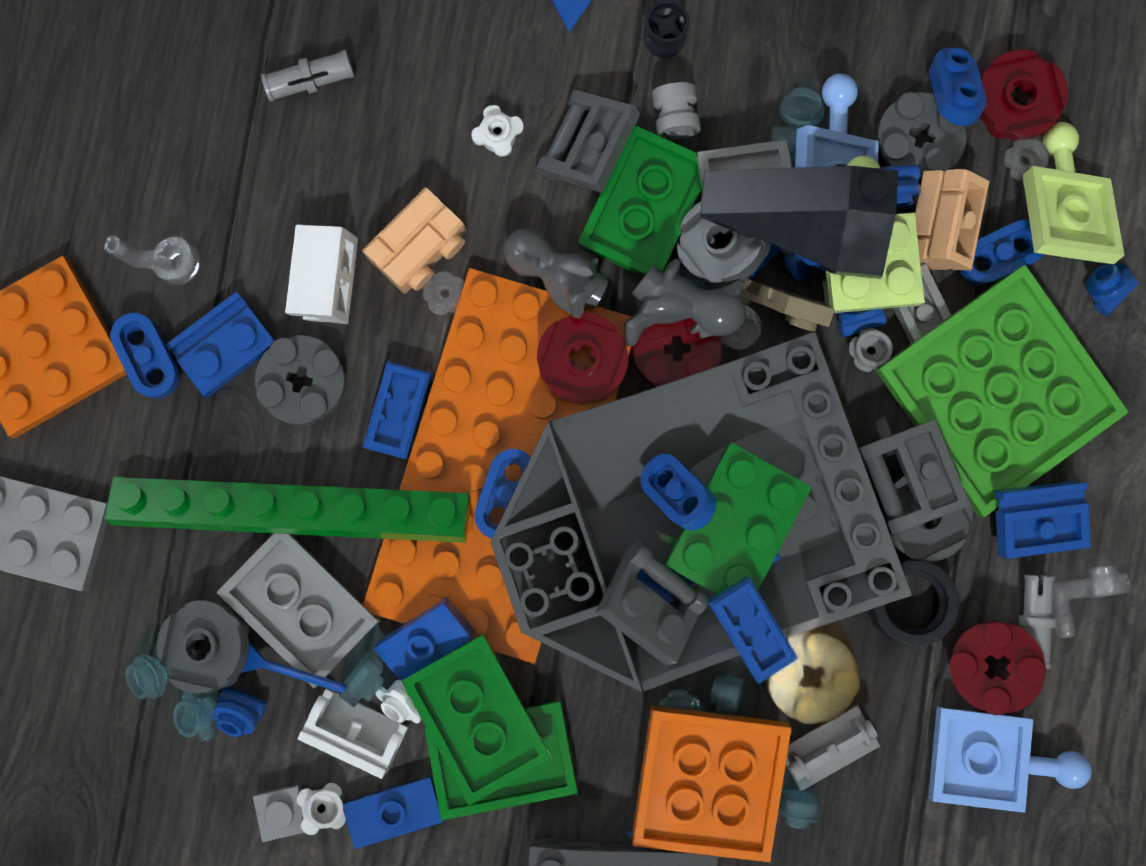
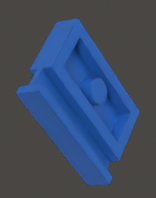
M236 291L165 346L175 356L179 365L200 393L208 398L258 361L270 348L275 339L248 306L242 295Z
M1076 480L996 490L995 498H998L999 510L996 511L998 556L1010 559L1091 548L1089 503L1085 502L1084 491L1088 489V483Z

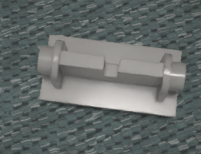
M856 705L789 743L786 766L800 791L880 747L876 739L878 736L871 722L865 720L859 707Z

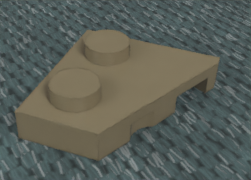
M746 278L742 284V297L787 314L785 320L789 321V324L813 332H815L817 324L826 327L830 326L835 309L825 302Z

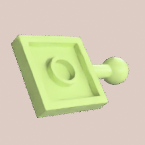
M1067 122L1054 123L1043 134L1042 144L1045 151L1054 157L1056 169L1032 166L1023 174L1034 253L1115 264L1125 255L1111 178L1076 173L1072 153L1079 143L1078 131Z
M869 156L855 157L847 164V166L880 168L878 162ZM915 213L896 214L884 273L881 279L837 275L826 271L829 305L835 309L834 313L919 306L925 303Z

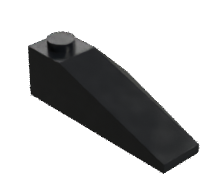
M826 166L704 171L700 217L745 237H757L781 248V252L794 257L797 254L821 265V269L830 273L881 279L884 273L896 216L898 170L860 166Z

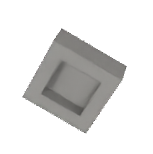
M301 783L257 793L253 796L262 842L304 833L300 827V823L303 820L302 808L296 802V797L302 790Z

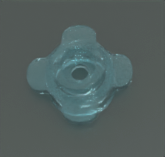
M183 692L182 702H179L173 711V721L176 729L182 736L187 738L199 735L202 741L211 740L215 735L213 723L215 722L213 716L217 713L215 701L211 697L202 698L197 696L196 693Z

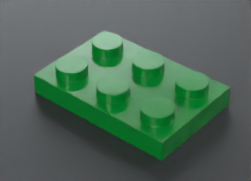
M635 125L603 193L599 196L577 243V247L642 277L645 276L653 265L663 272L682 233L679 229L682 220L694 207L701 192L696 161L697 153Z
M728 443L706 483V486L713 492L716 498V510L712 519L707 525L698 530L689 531L682 528L664 562V565L670 570L716 595L746 576L751 579L757 591L759 590L812 489L806 483L739 446Z
M485 634L401 681L469 806L552 759L548 748Z
M561 700L525 707L548 748L552 759L470 806L426 727L424 728L441 821L578 794Z

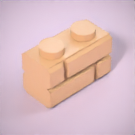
M965 169L923 172L921 193L914 197L921 265L926 263L928 269L972 270L989 186L988 180Z
M425 187L362 251L377 269L402 293L406 294L411 288L418 291L424 287L434 274L431 268L443 256L448 260L462 248L465 243L462 236L466 233V229L462 221Z

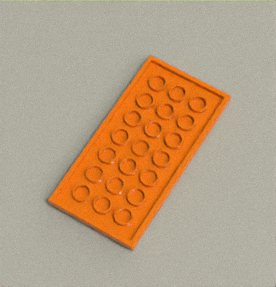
M469 268L399 489L469 493L471 505L466 543L383 539L363 603L372 614L405 624L445 597H448L475 631L473 638L466 643L485 634L494 652L533 664L536 662L541 642L522 633L491 545L492 538L487 537L478 529L475 522V509L492 461L499 453L508 449H518L526 452L531 457L548 421L550 422L613 402L619 389L618 387L616 391L607 396L602 402L578 405L556 397L544 384L537 362V350L540 339L546 329L554 322L571 316V314L560 309L553 302L547 291ZM598 306L594 310L584 307V312L595 313L610 320L624 339V323L631 316ZM625 343L629 355L631 346H627ZM582 347L579 353L571 352L569 359L575 361V369L583 371L585 366L593 367L596 360L590 357V348ZM510 465L505 471L507 480L512 482L518 481L523 474L522 468L518 465ZM495 508L491 512L490 519L493 524L499 525L505 509Z

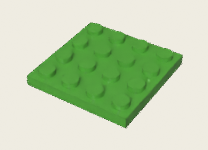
M1026 265L1018 267L886 363L875 369L915 427L936 419L962 486L968 494L973 510L978 517H986L999 507L998 498H995L996 490L1027 487L1129 413Z

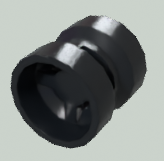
M661 0L649 8L645 18L644 44L652 55L659 58H670L676 56L683 49L689 29V15L686 8L674 0Z

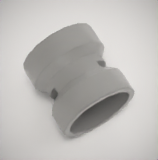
M688 82L669 83L659 86L652 91L653 106L660 111L659 118L656 121L658 136L667 140L691 137L700 132V118L692 107L697 101L696 86Z

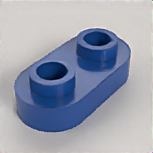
M949 47L941 49L936 54L929 68V76L938 111L944 119L952 124L959 126L972 125L978 121L987 104L977 63L971 54L962 48Z
M1019 220L978 239L974 259L982 258L986 262L987 267L985 271L978 270L974 265V260L972 270L959 271L962 277L970 284L986 286L1004 278L1020 266L1033 264L1044 254L1034 253L1029 220ZM1015 239H1020L1025 243V252H1019L1015 249Z
M128 313L118 318L111 329V342L134 389L140 394L153 399L165 398L172 394L179 384L180 373L171 352L165 346L166 342L156 323L139 313ZM137 331H143L145 335L143 342L139 345H134L133 335ZM162 369L164 378L159 384L154 385L151 379L152 374L156 370Z
M508 449L502 451L492 461L475 509L476 525L487 537L492 538L498 527L490 519L491 512L495 508L506 510L520 479L515 482L507 480L505 476L506 469L510 465H518L524 473L531 458L522 450Z
M660 454L652 458L644 467L641 474V487L671 521L689 531L701 529L709 523L716 510L715 495L684 463L670 454Z

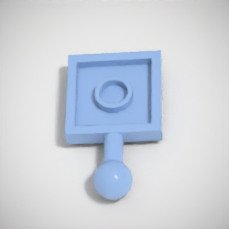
M839 73L830 76L825 81L822 87V98L826 105L830 107L829 130L810 125L797 129L795 168L847 166L853 158L858 156H869L878 162L879 141L847 134L848 107L854 103L858 94L857 84L851 76Z
M937 706L928 799L933 802L1025 813L1029 774L1055 777L1062 786L1078 789L1088 783L1091 778L1092 769L1087 758L1074 751L1061 753L1056 759L1030 756L1033 719L1005 714L993 715L988 712Z

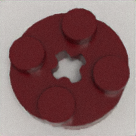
M1013 50L1000 55L980 76L987 99L986 107L980 115V119L987 126L990 135L997 139L1007 138L1013 141H1025L1041 136L1059 119L1061 111L1064 110L1068 100L1067 82L1062 71L1055 63L1051 61L1048 64L1044 59L1037 57L1039 53L1031 50ZM1014 86H1020L1022 92L1030 93L1031 98L1025 102V105H1019L1012 99L1011 94L1014 92Z
M584 312L580 318H573L571 314V316L554 322L546 329L538 345L537 362L542 381L556 397L572 404L586 405L602 402L620 386L628 367L629 355L619 330L610 320L595 313ZM582 347H588L591 349L590 357L596 360L593 367L585 366L583 371L575 369V361L569 359L571 352L579 353Z
M691 318L670 324H653L644 330L637 344L634 347L632 346L633 363L640 376L652 385L653 388L717 367L722 355L721 338L719 336L701 338L699 332L691 334V328L696 323ZM673 338L681 339V343L689 347V353H684L679 362L673 361L672 354L664 352V346L671 345Z
M1003 621L981 622L968 629L956 642L949 663L954 685L961 696L972 706L993 715L1017 712L1030 705L1040 694L1047 671L1044 650L1035 636L1018 624ZM992 655L996 659H1000L1003 656L1007 657L1010 663L1006 669L1010 675L1005 679L1000 675L991 677L987 673L990 667L986 661L988 656Z

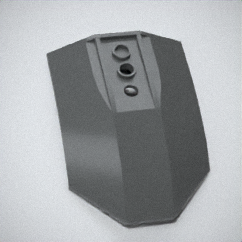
M815 332L686 378L550 422L548 421L491 540V545L522 633L642 693L739 656L709 605L698 615L678 662L667 666L596 612L625 552L635 541L642 540L652 549V555L664 564L673 544L662 541L659 533L677 538L682 530V527L671 521L643 491L641 487V474L646 464L657 455L670 454L684 463L706 485L728 443L739 446L812 487L778 552L780 560L772 563L758 590L786 638L912 595ZM696 583L690 584L692 587L699 586L710 595V599L716 596V594ZM675 598L669 604L678 610L681 601Z

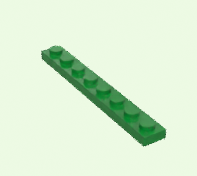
M113 477L104 520L114 526L466 543L471 498L469 493Z

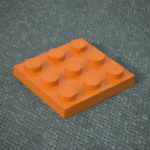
M63 255L0 291V422L8 437H19L127 375L112 345L109 329L72 263Z
M651 705L631 837L632 845L634 847L770 862L792 729L789 723Z

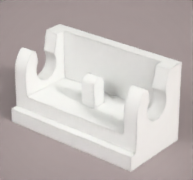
M296 225L285 313L293 316H303V320L348 324L358 244L356 236L343 227Z
M326 688L323 695H319L298 736V740L382 779L389 771L409 726L404 723H396L385 714Z

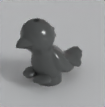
M531 228L515 230L505 241L503 252L510 268L521 276L540 277L553 302L560 309L572 314L573 318H580L584 313V307L594 310L598 305L608 283L607 277L596 272L599 259L593 258L589 261L580 254L560 253L552 248L549 240L541 232Z
M678 258L671 261L664 272L653 265L631 293L642 302V305L638 312L624 323L625 343L627 346L634 347L644 330L653 324H670L690 318L696 322L692 326L690 333L695 334L699 332L701 338L732 334L743 325L746 317L745 304L741 298L742 284L740 279L721 288L707 290L698 288L687 278L677 274L681 262Z

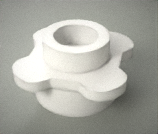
M496 105L488 106L483 111L484 119L480 126L472 131V139L476 145H484L488 150L495 152L497 156H507L512 151L516 135L521 134L523 131V122L517 116L509 117L503 114ZM497 127L502 129V132L498 135L493 132Z
M400 680L395 681L388 690L379 687L375 691L377 698L383 702L381 704L383 713L392 721L403 723L405 720H411L414 723H419L422 720Z
M328 783L323 789L315 791L305 788L298 793L296 802L302 808L303 820L300 823V827L304 833L314 835L319 829L330 827L339 829L344 825L346 818L343 812V803L340 799L342 791L337 784ZM320 804L325 806L323 813L317 811V807Z

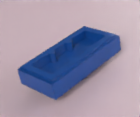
M387 361L363 448L408 460L432 377L430 372Z
M744 577L707 601L758 684L799 659L749 577Z
M445 597L379 640L374 650L395 676L402 681L471 640L475 631L450 599Z
M432 775L343 803V811L354 850L444 821H441Z

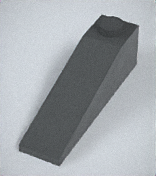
M535 836L530 845L528 866H717L718 856L634 847L632 844Z

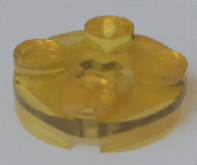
M806 631L787 638L799 659L766 679V688L770 698L787 716L805 724L824 723L837 718L850 706L860 688L858 668L853 655L841 641L822 632ZM806 665H809L812 669L820 667L823 671V675L819 678L821 685L816 689L812 685L803 687L800 683L805 677L802 669Z

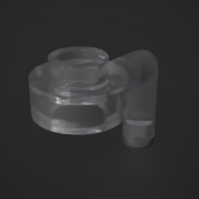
M116 236L109 237L104 243V249L107 253L135 268L153 269L158 277L174 285H182L192 280L200 267V254L198 250L179 237H170L163 240L154 251L139 250Z
M1116 565L1089 568V577L1054 583L1052 614L1053 617L1057 618L1055 628L1057 638L1076 636L1070 599L1104 597L1131 592L1128 573H1118Z

